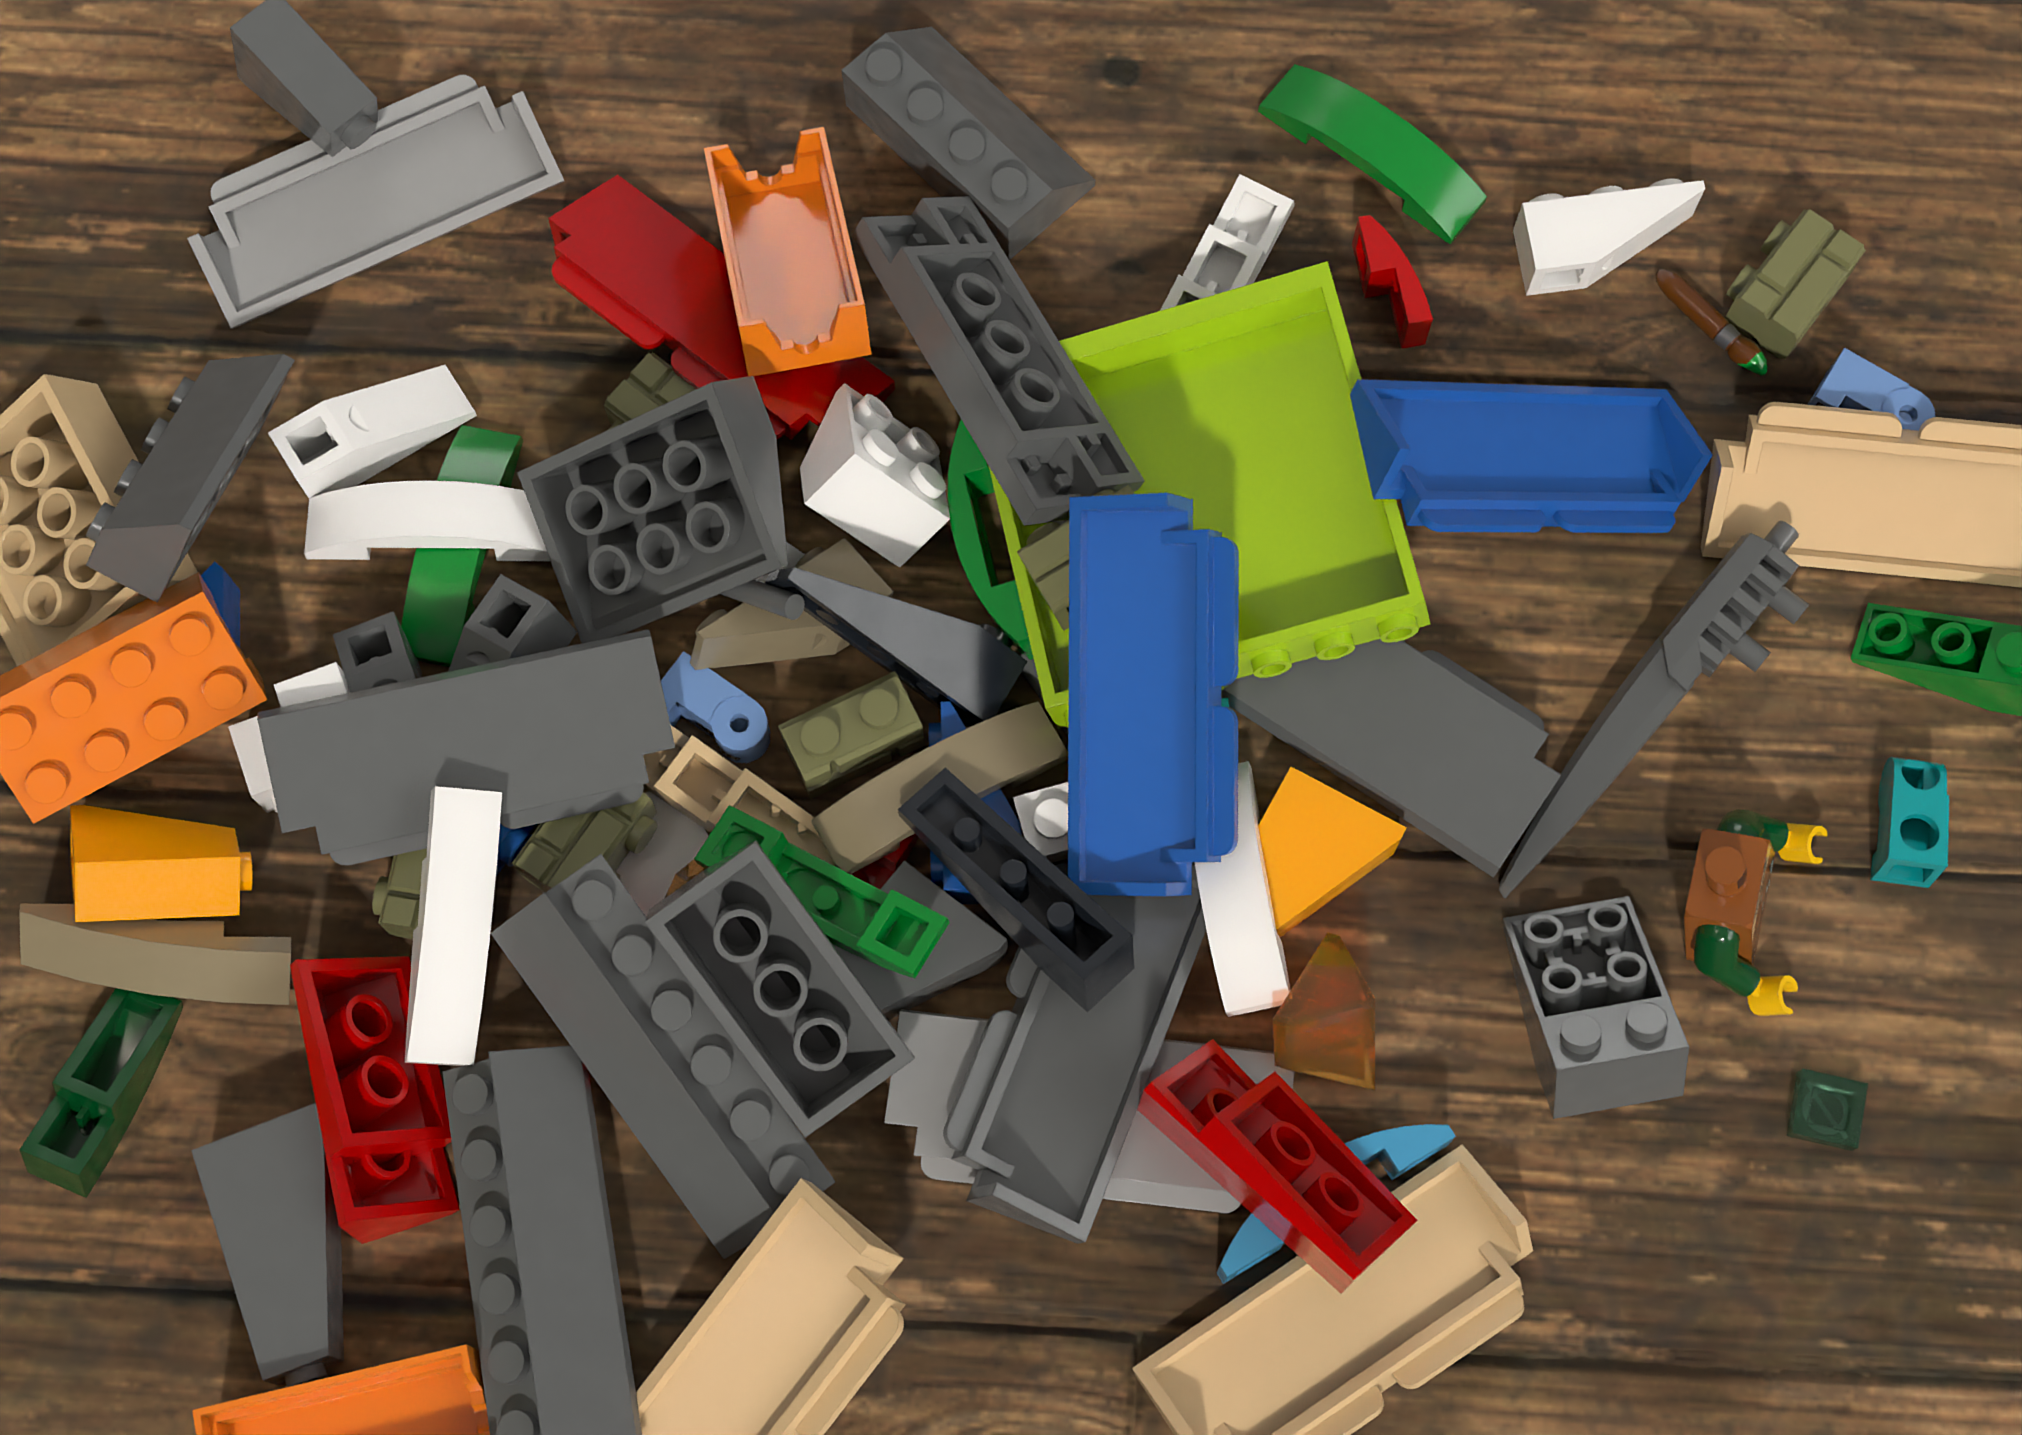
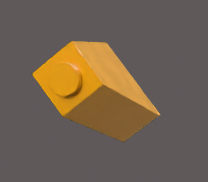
M1290 767L1258 825L1276 930L1279 937H1282L1391 857L1407 828L1293 767Z
M70 805V858L75 922L240 915V891L252 890L251 852H239L235 828L86 805Z

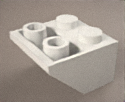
M844 383L836 391L800 466L804 504L898 567H901L950 520L945 493L946 484L942 477L939 460L940 451L936 442L918 427L909 429L896 420L887 406L877 397L871 394L862 396Z

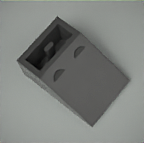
M1629 896L1503 918V929L1534 1064L1553 1119L1683 1096L1689 1045Z

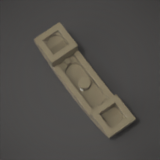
M1037 701L987 719L911 756L831 805L813 818L812 824L836 867L852 874L898 850L901 840L915 834L899 816L897 809L945 767L981 799L1009 783L1015 788L1068 760V751Z

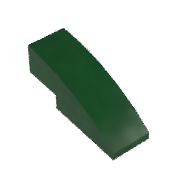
M118 988L114 990L53 1080L52 1084L56 1096L19 1149L28 1173L80 1196L88 1197L122 1140L152 1082L182 1012L183 1004L181 1000L174 997L150 995Z

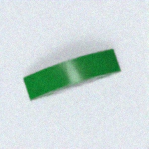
M1294 64L1259 105V113L1305 145L1311 137H1314L1404 199L1402 212L1448 244L1455 240L1486 202V194L1450 156L1418 129L1368 95L1324 73Z
M960 420L951 450L948 471V506L956 549L970 584L994 622L1013 641V646L1029 660H1032L1034 658L1016 581L1013 580L999 585L978 497L995 492L989 465L963 421Z
M461 425L448 450L437 481L480 483L511 488L523 443L522 437ZM416 548L401 627L418 661L450 667L463 627L476 610L472 601L487 549Z
M731 805L727 807L695 856L694 860L697 864L707 869L756 840L833 945L888 970L914 979L916 978L950 922L947 917L893 889L887 894L789 843L783 832Z

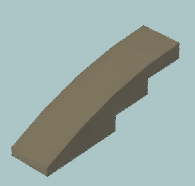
M20 903V960L22 965L82 982L150 995L222 1003L289 1005L291 937H224V921L139 919L75 922L74 904Z

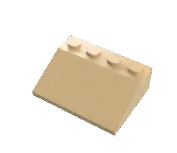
M43 374L0 415V634L17 666L147 599V597L86 566L96 541L86 537L91 523L104 502L114 507L117 506L122 498L114 493L117 483L132 459L139 462L96 383ZM188 553L167 588L197 573Z

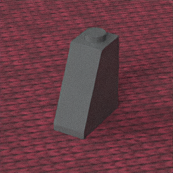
M265 0L230 27L238 78L331 157H334L346 146L349 149L359 147L374 133L377 127L376 122H378L377 97L286 0Z
M906 861L902 862L880 890L889 894L890 890L893 889L947 917L950 922L916 978L914 979L888 970L836 945L834 946L888 1020L898 1016L901 1009L910 1010L1001 963L1008 954L1007 939Z

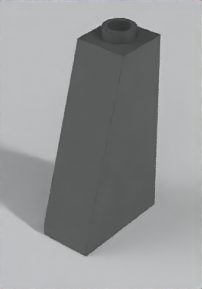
M316 1103L191 1150L262 1380L279 1386L286 1383L287 1387L327 1378L328 1375L325 1368L344 1361L341 1228L338 1224Z

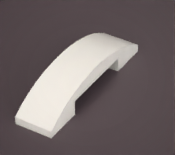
M399 481L343 488L309 498L304 551L306 559L370 560L371 548L494 549L497 561H550L524 490L457 481Z
M1249 761L1238 763V843L1235 850L1228 855L1221 856V862H1195L1209 945L1225 1013L1228 1017L1293 1003L1283 944L1276 930L1258 828L1261 819L1252 768Z

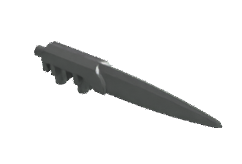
M1778 521L1764 539L1753 533L1741 536L1645 653L1594 722L1540 807L1500 881L1499 891L1504 898L1548 855L1605 792L1688 693L1701 672L1710 678L1729 653L1752 671H1757L1771 652L1747 635L1746 632L1766 607H1771L1793 625L1810 604L1785 586L1799 567L1796 562L1785 554L1799 537L1794 527L1784 521Z

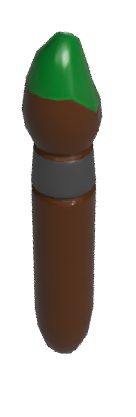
M1660 269L1656 272V282L1666 297L1710 339H1713V342L1723 350L1728 351L1727 353L1733 362L1760 376L1766 374L1767 360L1755 342L1741 337L1737 329L1731 323L1729 324V321L1679 275L1667 269Z

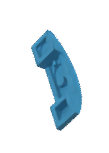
M1424 1124L1379 1131L1345 1143V1145L1364 1165L1378 1158L1390 1179L1393 1180L1447 1147L1456 1136L1449 1125ZM1251 1213L1229 1245L1216 1273L1224 1284L1280 1250L1284 1242Z

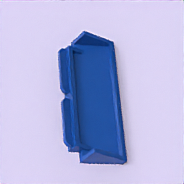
M1357 379L1350 393L1373 499H1401L1407 526H1425L1436 532H1539L1542 527H1561L1574 533H1667L1676 522L1674 517L1675 511L1680 503L1685 501L1713 456L1667 389Z
M1171 493L1069 497L1068 878L1087 895H1192V862H1221V856L1232 853L1238 843V717L1231 708L1221 706V686L1230 685L1238 675L1239 551L1234 541L1222 537V532L1210 529L1193 530V499Z

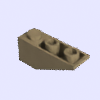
M845 538L825 551L822 547L812 549L795 565V568L891 598L893 595L891 588ZM742 603L728 613L725 609L715 611L698 626L695 632L697 637L690 664L695 670L835 655L850 644L804 610L800 617L791 620Z

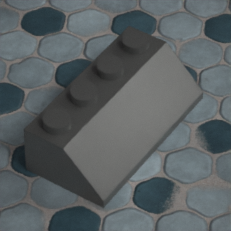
M933 27L885 33L841 70L846 106L941 197L970 196L1009 261L1095 186L1096 180Z
M285 354L209 360L196 381L184 377L167 408L175 413L170 422L160 417L156 420L141 448V451L149 454L145 462L141 464L132 459L117 483L114 493L122 497L119 503L114 507L104 502L91 523L86 537L96 541L86 566L158 603L258 437L295 360Z
M756 840L705 869L649 909L645 920L647 926L805 1138L915 1059L913 1053Z

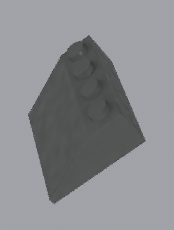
M754 376L711 382L517 472L581 643L626 634L788 566L776 434Z

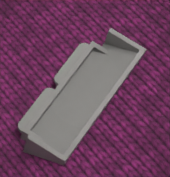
M458 75L378 110V122H376L377 127L367 141L355 149H349L346 146L334 157H331L316 143L309 140L216 181L211 188V198L214 204L208 207L219 230L204 237L198 233L187 239L230 327L234 329L563 183V176L523 91L512 95L511 102L495 109L485 86L478 88L477 83L470 76Z
M901 1009L897 1033L913 1053L915 1059L891 1076L884 1123L918 1127L914 1156H921V1168L929 1178L973 1184L978 1170L951 1160L955 1150L946 1144L943 1130L989 1019ZM1164 1039L1147 1085L1205 1044ZM1220 1046L1256 1084L1276 1071L1293 1089L1295 1054ZM1138 1110L1136 1111L1103 1199L1220 1213H1230L1241 1204L1145 1116Z

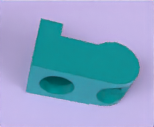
M1890 757L1884 765L1879 785L1877 851L1872 857L1870 880L1929 888L1948 867L1949 795H1947V770L1943 763Z

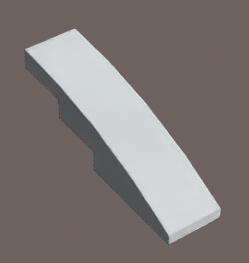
M1239 174L1214 225L1209 224L1183 276L1178 275L1161 310L1254 283L1295 206L1294 200Z
M438 786L431 790L427 857L422 861L418 927L413 930L405 1063L455 1066L474 1065L491 933L502 792Z

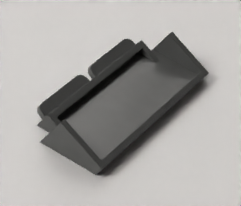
M649 629L258 712L257 717L282 833L315 826L321 855L330 853L331 858L340 865H353L426 849L431 790L435 786L502 792L500 823L506 828L517 829L634 803L643 793V784L649 783L643 755L675 748Z
M1381 639L1356 645L1353 652L1338 659L1320 660L1316 656L1292 663V667L1280 675L1267 678H1259L1254 676V674L1235 679L1233 683L1221 690V698H1228L1231 708L1493 878L1561 776V774L1534 758L1549 735L1544 731L1543 721L1537 714L1441 653L1433 650L1421 653L1405 643V640L1391 643L1383 642Z
M1068 862L1056 865L1068 877ZM1192 865V895H1088L1132 935L1135 969L1088 1012L1050 979L1018 947L1006 977L1008 989L1013 995L1017 996L1012 1012L1008 1010L999 1011L989 1018L943 1130L946 1144L955 1150L951 1160L978 1170L966 1201L1074 1243L1086 1242L1137 1111L1142 1092L1147 1085L1206 932L1194 865Z

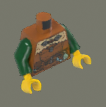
M1737 809L1728 812L1722 818L1717 830L1702 829L1684 916L1686 960L1694 961L1701 973L1741 997L1747 996L1749 1007L1755 1015L1793 1014V1010L1785 1005L1782 992H1797L1798 985L1795 979L1790 975L1760 977V971L1753 966L1775 852L1778 851L1784 861L1820 864L1823 862V858L1813 855L1811 850L1813 836L1827 837L1828 833L1823 826L1786 824L1785 821L1745 809Z

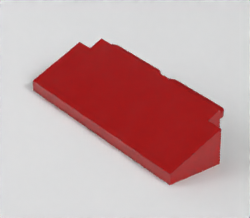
M618 174L548 218L556 260L552 265V275L554 281L640 347L654 349L664 343L674 351L671 355L673 371L695 389L711 382L748 377L724 253ZM863 357L754 376L776 434V439L784 434L792 440L809 421L820 427L836 391L844 383L862 396L871 394L882 402L895 390V381Z

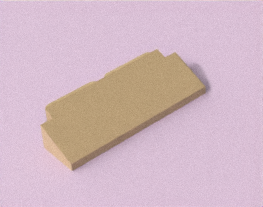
M1770 402L1759 410L1758 415L1748 416L1745 442L1714 439L1701 540L1703 557L1724 558L1741 536L1753 533L1764 539L1778 521H1784L1794 527L1799 534V537L1785 553L1799 566L2022 588V425L1933 417L1926 420L1921 425L1919 431L1902 429L1899 418L1889 412Z
M1462 1144L1391 1192L1418 1221L1342 1294L1301 1257L1296 1256L1132 1369L1174 1435H1351L1382 1412L1384 1407L1383 1391L1396 1382L1407 1389H1415L1422 1386L1521 1317L1524 1312L1522 1297L1524 1294L1521 1280L1511 1266L1533 1252L1527 1220Z
M801 1178L637 1390L636 1397L642 1435H824L903 1331L904 1319L900 1312L906 1304L883 1285L904 1258L813 1183Z

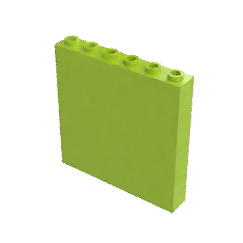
M1328 261L1059 341L1145 480L1134 494L1171 493L1193 499V530L1210 529L1222 532V537L1231 539L1237 545L1239 551L1238 675L1236 679L1252 674L1259 678L1277 676L1288 671L1292 667V663L1316 656L1320 660L1338 659L1353 652L1356 645L1377 639L1387 643L1402 641L1414 636L1420 627L1431 625L1396 499H1373L1350 393L1357 379H1362ZM990 469L1045 709L1058 729L1066 726L1068 728L1069 628L1063 631L1017 553L1018 550L1027 545L1026 541L1030 534L1047 523L1024 526Z

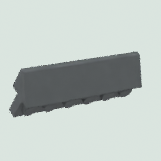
M970 196L922 198L912 215L862 217L852 233L854 239L1024 526L1048 522H1057L1062 525L1069 520V497L1093 496L1106 489H1113L1117 492L1127 485L1135 492L1142 486L1145 480Z
M600 854L549 891L544 892L491 932V935L723 1259H726L751 1244L801 1178L813 1183L822 1192L834 1184L835 1180L778 1100L647 926L645 914L602 854Z
M572 1046L489 1051V1059L476 1062L474 1065H465L443 1071L490 1435H642L587 1067Z

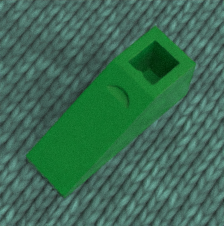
M1868 603L1851 655L1853 663L1989 711L2022 716V626Z

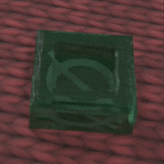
M1802 1068L1796 1075L1787 1136L1854 1151L1859 1147L1868 1083Z

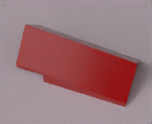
M409 956L296 959L290 964L339 1227L361 1244H365L454 1214L460 1209L443 1148L452 1141L445 1089L437 1064L405 1063L411 975Z
M1214 1039L1155 1078L1142 1092L1137 1110L1340 1294L1418 1221L1276 1071L1256 1084Z

